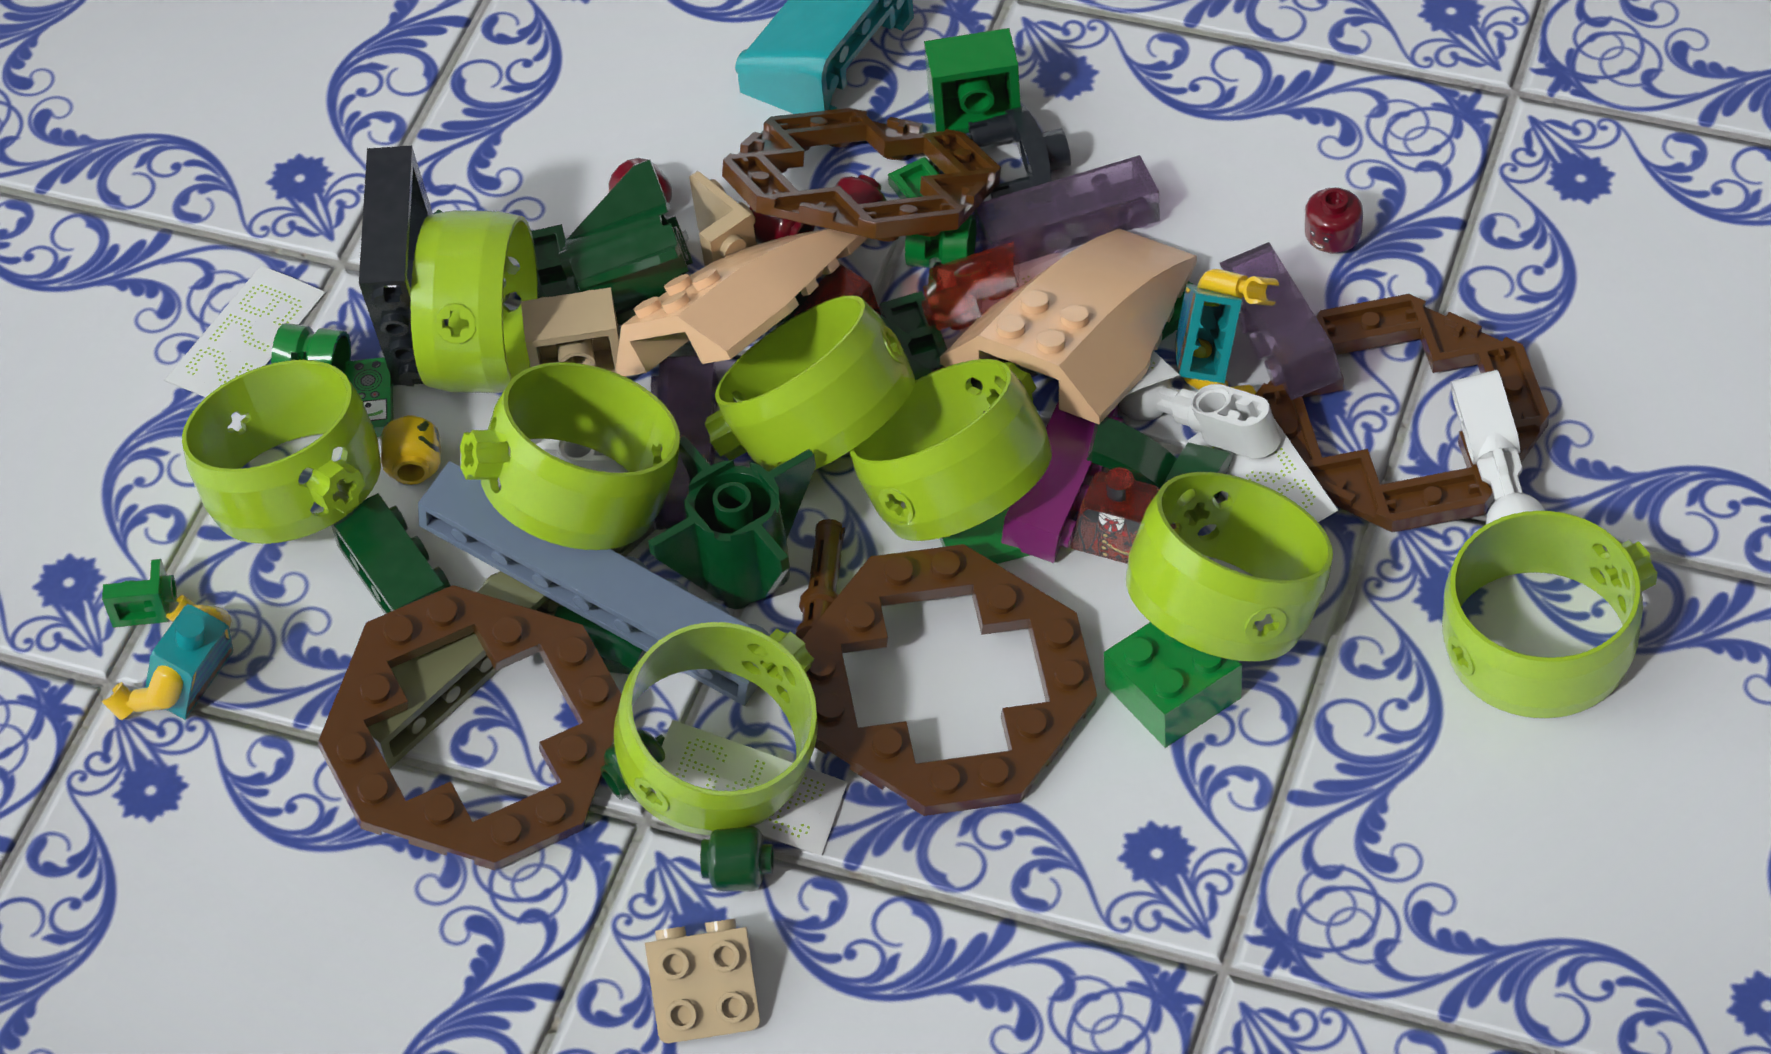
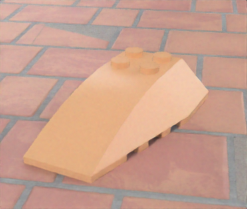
M827 228L781 237L730 254L710 263L690 276L689 274H684L672 279L664 286L666 292L659 298L652 297L634 308L636 315L621 325L616 362L617 373L624 377L647 373L689 340L702 364L732 359L789 315L799 305L795 296L800 291L803 296L810 295L819 286L816 281L817 278L822 274L827 275L835 271L840 266L837 259L851 255L868 238Z
M1120 228L1098 236L1074 249L1046 270L989 307L940 356V364L948 367L978 359L998 360L1001 358L1059 380V409L1100 424L1147 373L1151 364V355L1154 350L1158 349L1162 340L1164 326L1166 322H1170L1173 316L1174 304L1177 298H1181L1196 265L1197 256Z

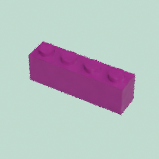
M1059 401L1046 427L1052 449L1050 464L1035 486L1009 507L1005 515L1001 539L1003 544L1021 548L1023 553L1054 563L1061 546L1070 547L1078 525V521L1073 520L1076 512L1084 513L1093 492V487L1089 486L1092 477L1100 479L1105 467L1094 464L1092 461H1087L1095 423L1060 410ZM1118 404L1107 417L1123 423L1124 419L1117 417Z

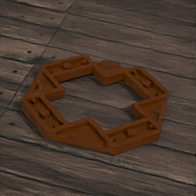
M844 108L769 117L764 122L761 133L753 132L740 144V152L738 154L730 153L723 159L722 177L757 213L890 242L899 239V236L915 234L936 236L940 234V231L958 229L1000 184L1001 166L963 132L946 129L945 131L926 133L922 132V123L889 117L887 124L872 121L867 116V111ZM867 141L880 155L890 160H901L906 158L907 155L924 153L945 174L921 176L920 193L923 197L857 204L840 186L798 191L782 173L786 172L788 168L804 167V153L812 146L846 147L850 142Z
M1411 294L1320 310L1310 323V330L1300 342L1296 341L1280 361L1278 371L1268 384L1263 383L1255 393V395L1263 397L1268 401L1274 419L1333 504L1390 532L1484 515L1495 500L1490 484L1482 481L1477 464L1472 463L1463 431H1459L1458 444L1467 468L1381 485L1368 449L1322 457L1303 398L1343 390L1344 378L1336 355L1420 339L1432 373L1478 365L1481 374L1498 370L1519 438V457L1521 463L1548 427L1550 415L1523 344L1508 337L1501 341L1481 332V325L1452 312H1448L1446 316L1425 307V300Z
M964 544L870 556L802 638L808 653L814 658L813 664L806 674L815 695L818 730L815 748L824 754L831 752L850 764L851 771L883 790L887 787L907 800V806L923 816L1021 803L1032 788V784L1045 766L1048 767L1069 740L1071 732L1082 718L1085 719L1096 704L1097 691L1077 612ZM972 594L981 635L1021 629L1029 630L1046 702L1002 708L1001 721L1008 751L916 763L907 721L858 728L843 653L887 648L888 635L881 606Z
M452 585L365 623L320 735L319 749L361 829L379 835L382 832L409 840L411 845L446 856L448 852L474 860L475 865L496 870L584 829L591 803L602 779L600 768L605 765V751L614 742L615 717L622 694L583 625ZM475 632L495 671L539 652L579 724L539 742V751L555 778L556 785L472 821L451 781L406 801L367 727L408 710V700L391 668Z

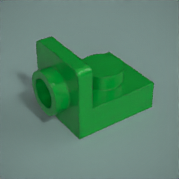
M162 559L151 560L150 580H129L122 583L103 584L102 600L113 628L169 622L166 614L169 613L170 603L176 602L177 587L174 575L166 574Z

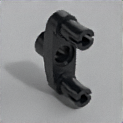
M1024 106L1005 110V114L993 118L968 122L970 139L979 147L1011 141L1012 144L1016 143L1026 171V177L1000 183L990 193L996 213L1001 210L1032 203L1036 207L1053 202L1050 171L1071 166L1069 145L1063 128L1041 132L1035 119Z

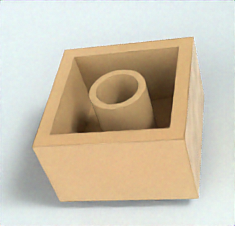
M611 287L521 301L525 342L531 367L545 363L568 362L591 365L617 373L616 362L620 333Z

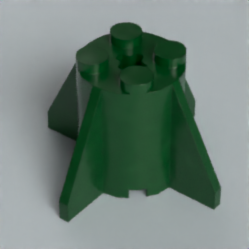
M651 159L631 167L566 239V247H563V251L559 252L563 270L568 278L575 276L579 292L611 287L617 323L623 325L636 315L634 308L652 297L659 298L666 292L664 286L672 279L687 274L689 271L687 265L693 263L687 246L689 237L686 230H681L676 216L669 219L665 216V213L670 210L671 206L666 201Z
M685 435L680 437L679 454L691 481L688 486L689 494L685 499L687 519L648 540L650 552L657 560L704 589L714 598L722 600L728 608H745L749 603L761 600L775 592L790 577L787 538L815 470V456L810 449H807L769 472L759 464L749 462L750 468L735 466L734 460L721 461L710 465Z

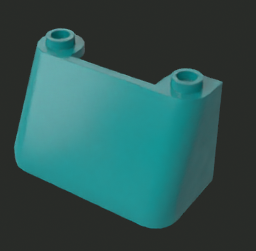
M788 0L749 48L739 54L735 70L738 73L740 93L792 114L837 109V107L831 105V100L836 88L843 90L847 85L846 68L880 26L890 30L893 27L901 31L906 29L914 19L913 0Z

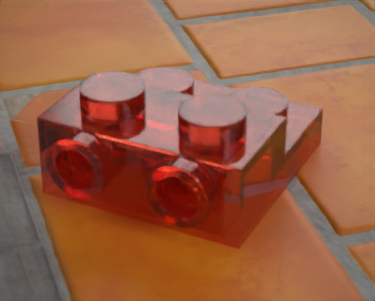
M1013 241L929 268L928 284L923 286L926 299L922 300L923 311L929 326L937 325L938 330L948 327L951 330L967 328L976 321V318L982 317L983 298L987 297L988 300H998L1010 295L1014 291L1013 288L1019 287L1020 256L1015 242Z

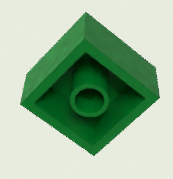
M1010 28L924 41L928 96L935 132L949 129L968 134V122H977L1003 115L1005 110L1021 106L1019 67Z
M1151 622L1104 651L1105 686L1164 748L1242 698V664L1238 660L1213 656L1191 648L1170 637Z

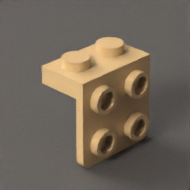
M699 171L690 175L689 180L697 226L700 232L699 238L704 266L747 247L757 245L753 226L755 218L749 207L743 202L737 203L727 195L723 187L715 179L709 180Z
M735 918L705 923L706 933L686 936L685 926L655 931L656 941L645 943L658 1036L662 1042L674 1043L751 1031L758 1027L760 1016L749 950L747 927L736 928Z

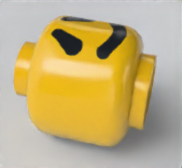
M407 415L392 420L384 427L380 438L381 463L383 470L391 478L403 484L414 485L424 482L438 471L441 462L440 435L438 428L432 422L422 417Z

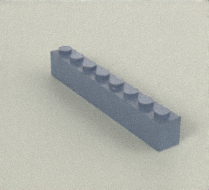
M451 461L446 464L418 502L420 527L646 652L666 635L689 625L706 622L739 624L770 636L764 628L756 624L747 625L731 616L722 605L713 601L706 602L689 593L688 589L677 580L664 579L649 571L645 564L632 556L624 557L611 549L583 550L564 547L539 539L521 530L493 507L484 493L481 480H466L460 466ZM712 669L683 671L685 674L743 706L747 704L758 687L743 677L725 671Z

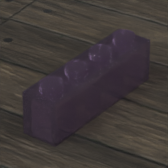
M1138 155L984 201L974 211L977 222L976 235L993 271L1052 253H1060L1119 228L1129 231L1160 221L1159 190L1144 161Z
M1270 242L1219 263L1221 270L1246 275L1248 278L1251 276L1275 278L1279 282V286L1268 285L1266 289L1267 299L1276 302L1273 306L1249 304L1242 297L1237 322L1243 334L1251 332L1249 340L1257 358L1260 360L1266 357L1267 360L1264 361V364L1274 386L1282 384L1290 399L1293 400L1343 379L1332 342Z
M698 356L667 357L659 363V376H651V393L673 415L678 425L680 437L685 435L710 465L715 464L716 450L710 442V435L705 427V421L708 416L718 410L715 393L719 383L715 362L702 364ZM680 454L678 455L677 468L664 505L655 519L657 530L669 529L687 519L685 499L689 494L688 486L691 481Z

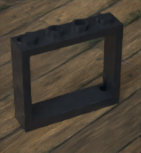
M412 145L367 148L359 286L393 385H405L408 387H414V384H424L416 366L413 350L411 280L418 235L426 217L433 214Z

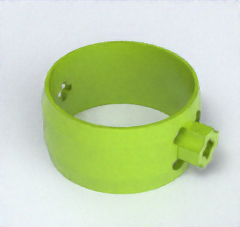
M452 210L430 214L424 220L416 243L412 269L411 332L416 366L422 382L427 387L448 392L501 393L514 376L531 367L525 342L521 304L514 310H509L504 304L512 292H516L522 299L521 301L538 299L535 246L530 226L525 217L502 211ZM508 256L516 259L520 267L513 265ZM449 318L448 326H445L444 319Z
M842 296L825 301L796 315L748 349L729 368L719 382L715 399L720 410L706 418L705 427L710 435V442L720 457L724 455L728 460H733L747 452L756 464H759L769 472L810 449L815 456L816 470L845 455L885 425L908 399L915 384V377L900 342L892 330L886 326L879 314L859 296Z
M993 359L961 362L932 372L915 381L913 390L906 402L885 425L860 445L849 451L856 475L875 510L898 537L910 541H927L947 537L970 529L1010 507L1041 479L1050 464L1052 449L1046 427L1032 402V393L1037 387L1030 373L1020 370L1012 362L1003 363ZM972 377L982 383V390L972 386ZM902 502H904L906 505L904 509L901 506Z
M291 360L273 363L250 370L231 379L210 393L194 409L182 433L186 467L206 511L227 535L249 543L271 544L291 541L314 534L333 525L351 513L368 497L378 481L381 470L377 435L362 398L341 370L320 361ZM234 412L241 416L246 415L240 421L242 428L239 431L228 428L232 423L231 415ZM323 434L310 445L283 459L261 466L242 468L258 455L282 443L301 437ZM342 447L341 459L338 461L331 460L333 449ZM307 467L311 468L312 474L309 480L304 484L299 483L298 480L302 471ZM314 502L324 508L323 512L312 513L310 511Z
M568 362L545 363L527 368L511 379L494 407L488 430L464 432L460 444V468L466 480H481L484 493L493 507L521 530L539 539L564 547L583 550L614 549L626 546L641 538L660 513L677 468L680 433L678 425L668 408L654 394L631 379L615 372L586 364ZM530 439H554L582 445L613 459L629 472H603L580 467L551 455ZM498 478L500 480L501 490H499Z
M1214 472L1187 473L1168 480L1147 507L1129 552L1125 578L1126 587L1131 600L1138 610L1157 628L1177 641L1201 652L1221 658L1238 661H1265L1280 657L1289 652L1309 627L1329 581L1333 549L1329 537L1314 517L1297 503L1279 492L1254 481L1233 475ZM1220 491L1227 492L1228 499L1217 503L1213 495ZM1173 522L1177 526L1174 530L1170 526ZM1216 525V528L1209 534L1198 536L1197 533L1204 526ZM1206 556L1234 565L1251 575L1227 568ZM1266 614H1270L1273 623L1265 624L1263 629L1259 631L1254 624L1255 621H1262Z
M1525 511L1501 517L1483 526L1459 550L1445 585L1442 633L1446 651L1456 675L1479 699L1499 710L1523 717L1557 718L1569 716L1600 703L1618 687L1635 657L1643 613L1642 591L1656 585L1658 572L1651 562L1650 553L1639 541L1632 543L1630 540H1627L1621 544L1614 536L1600 526L1586 519L1562 512ZM1519 573H1548L1575 580L1597 592L1611 605L1623 626L1606 642L1586 652L1565 657H1536L1511 651L1485 637L1471 624L1461 606L1479 588L1496 579Z
M706 622L689 625L666 635L644 654L629 674L622 691L615 717L614 746L619 769L625 784L636 800L649 813L677 829L694 834L711 835L712 831L717 829L754 827L771 817L792 797L808 767L814 751L818 730L815 695L806 674L811 668L814 658L808 653L805 643L791 631L785 633L776 629L768 636L753 628L739 624ZM712 669L736 674L762 688L781 707L794 734L796 760L774 779L753 788L718 791L698 787L674 776L652 757L637 732L632 706L650 686L665 677L679 672Z

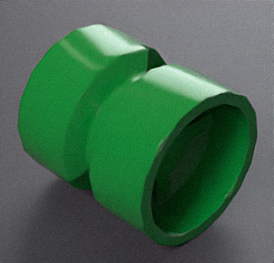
M971 214L958 229L940 231V234L936 236L907 235L905 237L906 265L932 268L937 262H940L945 270L969 272L973 264L976 247V216Z
M284 323L278 328L274 337L271 364L291 360H314L330 364L345 374V362L351 361V340L349 334L343 330L319 328L314 333L310 326Z

